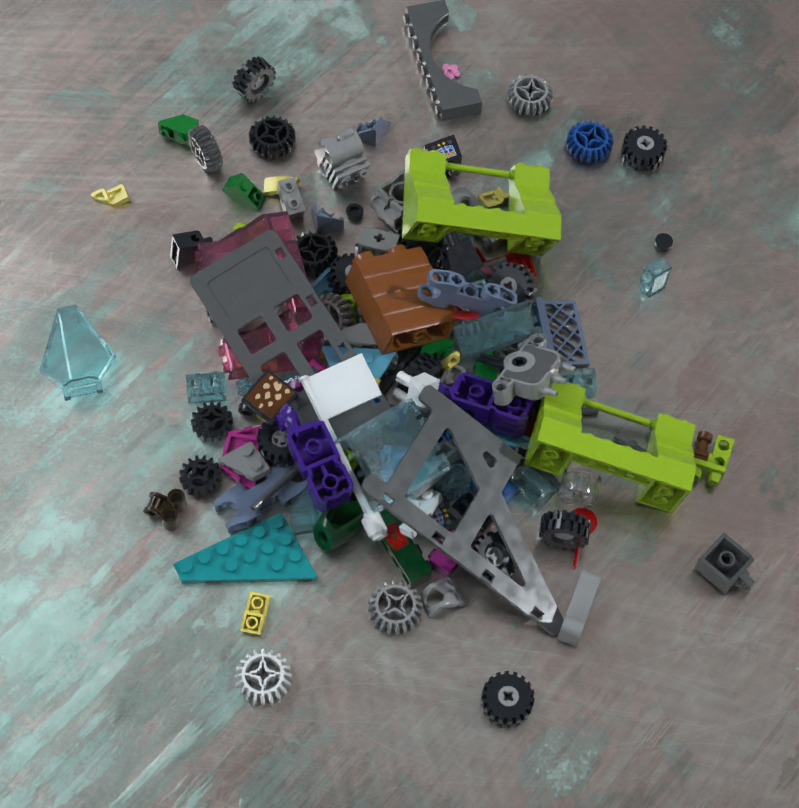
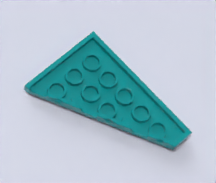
M282 512L173 564L182 584L216 581L221 583H237L239 581L283 582L285 580H317L315 571Z

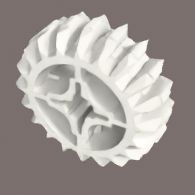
M264 648L261 650V654L254 650V656L251 657L250 654H246L247 661L241 659V666L236 667V672L239 673L235 675V680L238 681L236 688L240 689V695L246 694L245 700L249 701L253 698V704H257L258 700H261V705L263 706L265 705V700H269V703L273 704V698L275 697L277 700H280V693L286 694L287 690L285 687H290L291 685L288 681L292 678V674L288 673L291 670L290 666L286 665L287 660L285 658L281 659L280 653L273 656L274 652L272 649L268 654H266ZM267 663L275 666L279 672L268 669ZM257 664H260L258 669L250 671V673H248L252 667H254ZM264 669L266 679H264V684L262 685L261 675ZM251 681V683L259 685L260 691L250 687L247 682ZM276 681H278V683L273 688L267 690L268 685H270L271 683H276Z

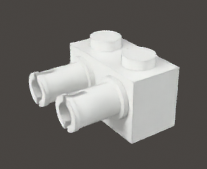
M400 371L396 376L399 379L395 380L397 383L408 387V393L396 388L392 394L395 396H392V399L405 405L403 412L405 414L409 404L412 403L424 408L426 406L418 399L420 392L427 385H431L438 390L440 380L425 372L412 377Z

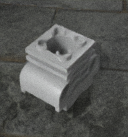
M352 127L343 130L338 135L337 140L335 136L320 140L318 148L314 152L321 172L325 177L330 176L329 183L334 182L331 186L332 189H343L348 186L347 183L354 181L356 183L361 181L370 167L369 162L365 163L367 157H362L364 154L363 143L357 131H353Z
M405 169L397 173L388 182L379 186L377 193L370 197V207L397 234L400 223L403 220Z

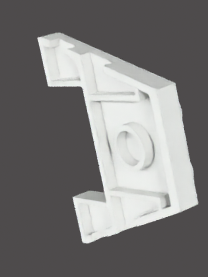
M431 488L427 489L417 498L408 491L405 493V497L427 515H432L443 501L442 494ZM387 495L382 496L383 500L390 505L392 504V499ZM372 501L368 503L374 512L380 513L386 510L379 502ZM405 523L399 526L402 534L411 539L416 537L417 533Z

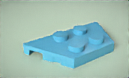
M322 346L330 367L342 362L332 346ZM338 347L343 355L348 353L346 347ZM352 348L357 355L362 353L373 377L380 380L388 369L391 360L396 355V352L382 355L379 349Z

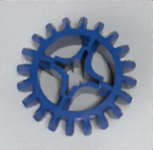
M584 120L582 124L577 122L576 126L573 125L567 134V150H570V155H574L575 159L580 158L581 163L584 160L588 164L590 161H593L595 164L597 160L602 162L612 151L614 143L612 133H610L609 128H605L604 124L599 125L598 121L592 123V120L587 123Z

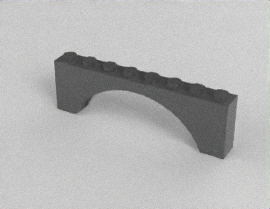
M445 0L407 6L406 14H403L404 23L408 24L409 37H412L413 49L417 50V60L422 64L421 71L426 76L427 88L431 90L432 102L435 101L436 114L440 116L441 121L480 114L482 100L478 89L463 86L447 77L434 62L430 51L433 38L442 27L448 24L449 10Z

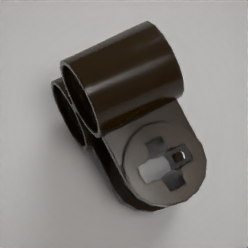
M172 489L167 496L158 492H150L147 507H144L143 512L148 516L161 518L165 529L170 531L176 530L180 525L179 513L183 512L187 506L184 492L180 489ZM175 499H181L180 502L173 503ZM170 516L175 517L171 521L166 520Z

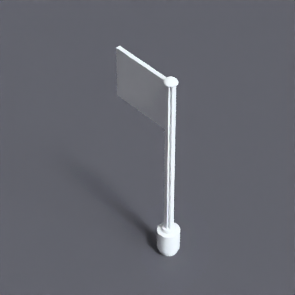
M361 353L310 377L303 375L299 378V382L302 383L319 421H324L341 456L340 462L346 466L353 481V492L364 513V518L361 522L368 537L372 538L373 542H376L388 535L386 532L387 527L380 513L371 510L329 423V419L382 395Z

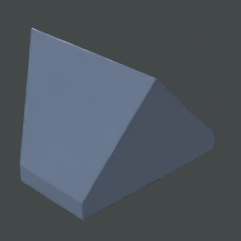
M379 117L377 121L373 119L371 123L366 121L365 125L359 123L355 131H357L362 142L376 147L391 122Z
M312 203L311 216L316 231L318 230L319 234L324 232L325 234H330L344 229L343 217L339 219L332 218L335 213L328 214L324 208H321L317 213L316 204Z

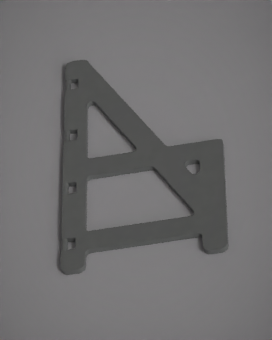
M425 386L420 392L418 399L430 410L429 417L389 480L385 482L377 475L369 474L361 484L362 491L374 501L379 502L391 514L475 578L480 579L513 607L535 621L538 626L550 635L558 634L564 619L502 495V490L521 460L520 454L433 386ZM444 430L449 431L477 488L475 497L453 533L405 497L406 491ZM483 453L494 459L492 468L487 465ZM384 494L393 500L391 505L382 499ZM487 516L492 518L523 581V586H520L471 548V544ZM434 533L443 538L441 543L432 537ZM484 571L493 576L491 581L482 575ZM533 609L542 614L540 619L531 613Z

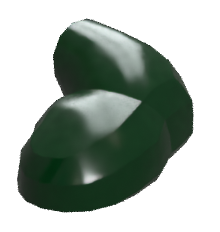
M353 491L349 504L344 501L338 507L327 508V512H322L314 526V539L317 545L325 552L331 551L352 539L364 528L361 522L364 518V513Z

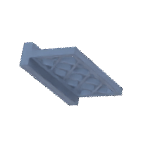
M535 297L531 305L535 332L543 333L546 336L547 349L556 350V352L564 356L566 360L561 361L575 367H588L590 363L576 301H543V297ZM546 307H552L556 312L552 315L546 311ZM571 307L572 314L569 315L562 308ZM558 313L567 318L564 323L555 317ZM551 321L559 326L557 331L549 326ZM568 321L575 324L576 329L574 331L565 325ZM561 329L570 334L567 339L558 333ZM572 336L579 341L578 346L569 341ZM554 337L563 342L560 347L553 343L552 339ZM565 344L574 350L571 355L562 349ZM578 353L582 356L583 361H577L572 356Z

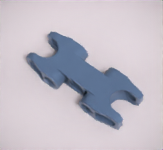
M429 270L427 273V282L429 284H421L417 290V297L432 306L445 309L450 304L478 312L480 313L479 319L488 321H504L507 310L505 307L512 308L517 304V294L514 291L495 283H487L485 287L465 282L461 274L449 270ZM432 275H437L441 281L435 280ZM422 290L432 293V296L424 295ZM503 295L510 296L512 301L504 299ZM493 310H498L501 316L496 315Z
M292 461V466L289 467L288 463L284 464V468H280V464H277L276 467H271V473L264 476L266 478L264 482L248 490L244 484L236 485L212 503L216 512L226 509L237 511V515L225 524L228 533H235L256 525L264 517L261 511L278 502H281L282 506L286 508L299 502L308 494L307 480L299 483L290 480L256 512L250 508L259 497L296 465L295 461Z

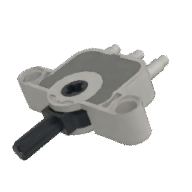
M543 333L532 334L519 351L506 355L504 359L481 353L478 359L480 363L499 368L500 375L492 384L494 403L498 406L508 405L515 396L529 400H539L545 395L556 397L558 391L551 388L553 384L565 385L567 383V379L560 376L562 370L573 373L576 371L575 366L561 362L558 352L547 349L546 336Z

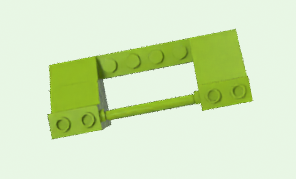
M412 148L405 157L402 239L438 243L447 232L456 231L461 234L508 239L507 252L542 257L561 240L562 215L549 189L550 168H544L542 165L529 166L526 163H517L509 171L448 163L446 154L440 153L437 150L423 151L421 148ZM451 170L508 178L509 212L502 211L501 208L486 209L480 205L471 207L466 206L464 203L454 204V198L451 194L445 172Z
M568 382L565 385L554 383L551 388L558 391V395L556 397L545 395L541 398L524 465L561 477L570 461L639 483L636 502L673 513L692 490L697 467L692 448L696 425L691 424L687 420H679L669 414L661 413L655 419L650 420L589 400L584 396L586 388L578 384ZM586 406L649 427L651 434L647 452H640L632 449L630 446H622L608 439L597 438L591 433H582L581 407L584 408Z

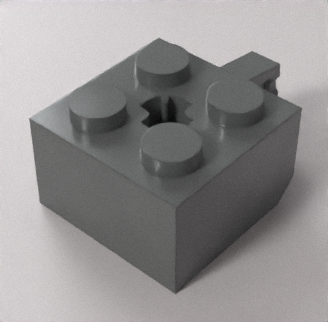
M724 532L698 559L694 567L725 594L734 585L737 587L741 586L749 592L756 583L747 571L753 564L754 558Z

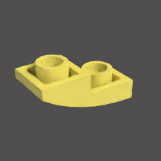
M250 591L240 631L261 635L270 602V595Z

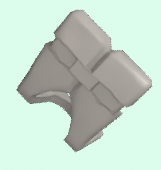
M454 576L430 583L419 594L421 596L420 602L423 603V608L429 618L434 617L442 608L462 607L468 603ZM432 589L444 594L441 602L432 607L427 605V597Z

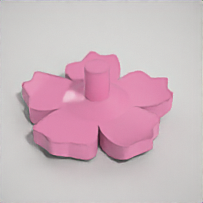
M447 63L443 64L441 71L451 80L460 76L456 64H451L450 66Z

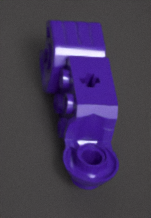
M466 372L458 375L452 387L441 382L439 383L438 391L480 424L487 425L489 421V426L495 433L513 439L524 436L528 420L531 419L534 400L515 396L508 405L498 406L494 403L492 384L494 381Z
M285 403L280 409L279 414L275 415V419L280 431H287L288 433L287 446L302 478H308L307 492L314 507L326 513L327 508L338 507L344 501L349 504L352 497L353 481L346 466L340 462L341 456L325 422L315 420L301 425L296 410L290 408Z

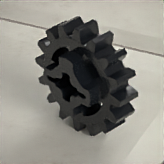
M211 401L208 406L204 402L203 408L197 406V413H192V430L196 432L198 438L203 436V441H206L208 438L211 439V442H214V438L221 441L222 435L227 437V430L232 431V412L228 411L226 405L221 407V402L214 405L213 401Z
M196 455L194 461L190 458L188 459V465L182 464L184 470H179L181 476L179 480L182 483L183 490L188 489L189 495L195 492L196 497L200 493L206 497V492L209 491L213 494V488L219 489L218 482H222V470L219 469L218 462L214 463L212 457L206 460V455H203L202 459H199L198 455Z

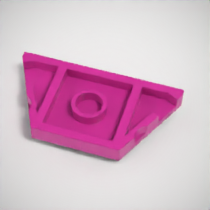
M249 426L242 430L229 431L222 456L250 441L258 450L257 435L258 429H262V426L254 428ZM226 465L219 466L222 472L238 483L244 484L247 489L256 486L257 480L253 482L244 475L233 472V469Z

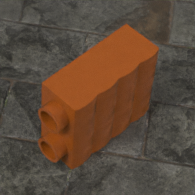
M396 245L383 255L374 256L372 252L367 251L358 254L352 260L353 265L345 282L382 355L449 338L459 320L451 316V313L455 312L453 305L450 304L445 309L439 308L417 297L419 285L429 284L427 282V273L433 269L421 247L406 249L404 245ZM432 275L435 280L439 281L437 275ZM422 290L424 295L432 296V293Z

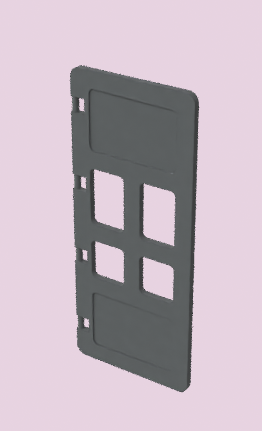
M273 230L264 232L194 274L190 279L193 289L253 384L264 374L261 367L281 354L287 355L300 377L303 375H308L309 377L314 375L313 369L298 348V344L319 331L324 333L342 362L357 355L278 234ZM282 249L285 257L282 259L276 254V251ZM299 296L311 313L312 318L296 329L288 331L276 314L275 308L291 298ZM310 296H312L317 303L312 307L307 301V298H309ZM258 318H263L276 339L273 343L252 354L238 332ZM342 344L348 350V353L344 355L338 348ZM305 389L300 391L298 397L289 407L296 410L301 425L319 420ZM383 394L379 396L381 401L377 404L370 400L329 419V423L343 452L394 420V411Z

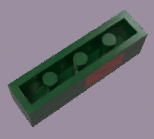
M388 509L380 512L387 527L386 532L388 535L379 541L406 584L410 583V590L430 580L433 567L429 560L425 561L420 546L414 544L410 537L400 532L399 526L402 525V521L391 514Z

